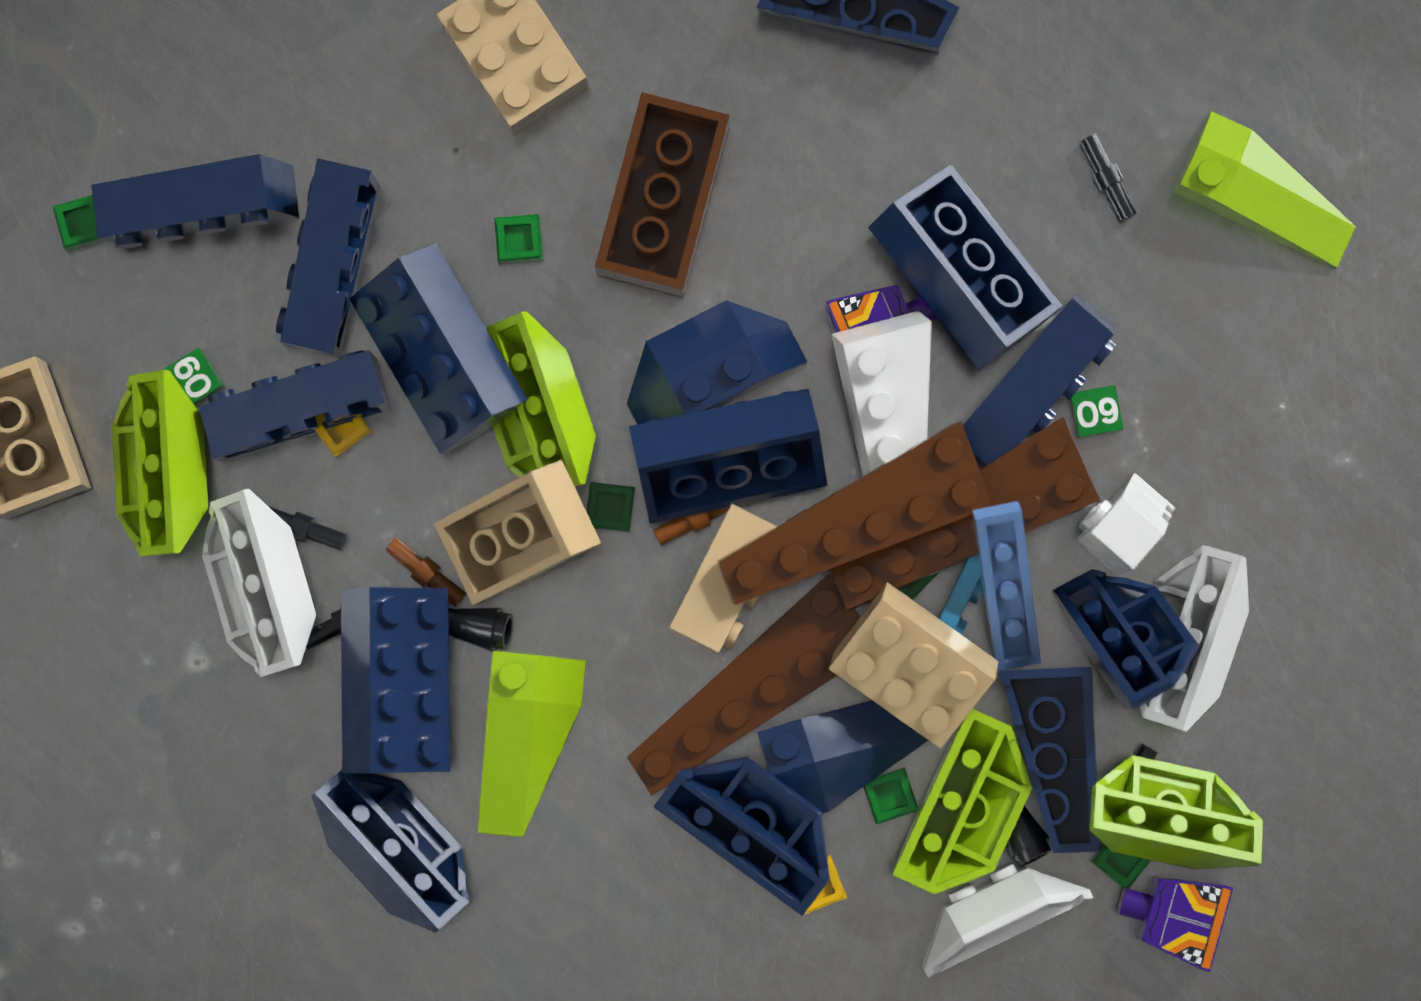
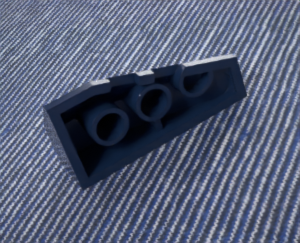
M873 700L801 718L757 732L769 773L821 810L822 815L835 809L859 789L865 787L891 766L903 760L929 741Z

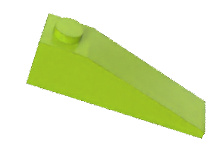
M1212 111L1173 191L1178 196L1335 269L1338 267L1356 228L1253 130Z
M493 651L478 833L514 837L524 836L573 723L581 709L586 668L585 660Z

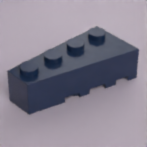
M760 0L757 5L760 13L938 53L960 10L959 6L947 0Z
M262 154L91 185L97 236L99 239L114 242L116 248L138 247L143 245V239L157 238L158 241H172L184 238V234L217 233L231 227L256 226L268 222L300 218L293 165Z
M317 158L314 176L308 191V206L305 220L301 222L297 237V246H299L296 264L292 263L287 278L286 289L290 290L287 308L282 307L280 309L276 324V333L281 334L280 342L286 347L337 359L339 357L351 307L349 298L354 294L380 186L371 170Z
M1076 293L964 423L963 427L973 454L983 463L989 465L1020 445L1021 441L1032 429L1036 433L1043 430L1056 416V413L1050 408L1060 396L1063 395L1067 400H1070L1084 384L1086 379L1080 373L1091 361L1099 366L1116 347V344L1110 339L1118 327L1080 294Z
M360 350L338 357L337 361L322 366L321 363L296 369L294 375L279 380L277 376L264 378L251 383L252 389L235 394L234 389L217 392L208 396L209 403L198 406L213 459L219 462L317 433L315 430L319 427L316 416L322 414L325 415L326 421L321 424L325 429L352 422V419L359 416L364 419L392 410L378 359L369 350Z
M1092 667L999 671L1053 853L1100 852V840L1090 831L1092 786L1098 782Z

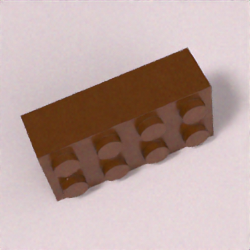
M641 92L595 263L596 274L684 296L729 128L730 115Z

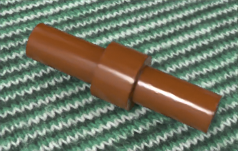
M730 507L675 518L653 529V532L662 546L692 529L696 533L710 526L711 519L727 512Z
M397 537L386 548L385 552L412 573L410 578L423 588L427 586L430 588H448V602L455 608L466 596V592L439 572L441 567L428 556L423 559Z

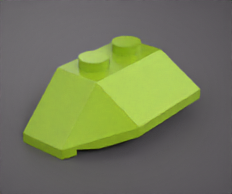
M527 311L517 313L488 326L486 330L528 399L493 425L507 469L517 477H521L533 470L562 460L574 487L586 484L596 434L567 350Z
M170 370L129 375L126 383L128 389L120 400L111 425L116 516L128 537L135 543V549L140 557L180 553L208 509L203 421L200 412Z
M975 709L969 712L957 728L919 807V811L908 831L893 870V876L935 895L995 871L1032 790V785L1011 726Z
M1131 755L1092 786L1090 831L1112 852L1190 869L1258 866L1262 863L1263 820L1254 811L1250 812L1240 797L1215 773Z

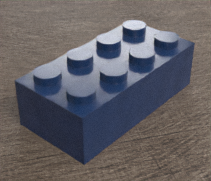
M952 164L894 201L868 227L979 371L1034 332L1063 307Z
M436 243L398 257L349 298L440 454L476 439L528 400Z
M809 388L787 391L779 395L751 401H740L732 405L708 410H697L685 415L661 420H650L642 424L629 426L650 524L731 507L732 504L736 506L828 486L820 431Z
M363 587L341 589L342 773L450 772L448 588Z

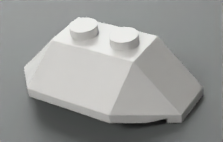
M250 489L241 490L210 502L209 514L211 517L206 528L202 558L227 643L244 661L254 667V671L260 677H266L299 666L315 621L316 612L291 527Z
M1201 545L1193 552V555L1176 564L1155 581L1154 586L1159 589L1194 637L1199 649L1175 687L1140 706L1143 718L1185 732L1220 697L1249 614L1246 558L1206 545Z
M1014 863L1006 865L989 874L992 882L978 889L975 888L973 883H970L948 894L951 902L943 905L922 969L925 975L930 978L1093 899L1091 891L1085 887L1025 866L1017 869Z

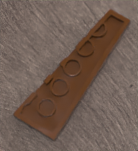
M1064 417L980 470L992 506L1018 501L1022 510L1025 534L1101 502ZM973 515L831 568L830 571L846 609L850 611L873 601L887 582L896 589H900L979 555Z
M956 422L911 447L903 454L882 464L867 475L786 520L783 524L767 531L719 559L717 563L733 605L973 515L972 510L991 507V500L962 422Z
M832 573L825 576L627 757L651 796L669 785L680 769L700 765L837 676L829 670L833 653L858 621L860 615L855 608L850 611L846 609Z

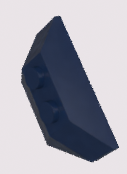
M726 300L646 341L628 397L627 406L637 424L650 420H661L685 415L697 410L718 408L806 364L807 360L786 321Z
M1091 569L1053 590L1086 654L1124 709H1134L1175 687L1199 649L1194 637L1156 586L1124 577L1107 576L1103 571Z
M748 757L680 769L654 805L655 809L801 916L804 915L830 879L822 811Z
M341 770L312 795L328 847L389 914L436 933L469 903L462 847L401 780L374 773H342Z

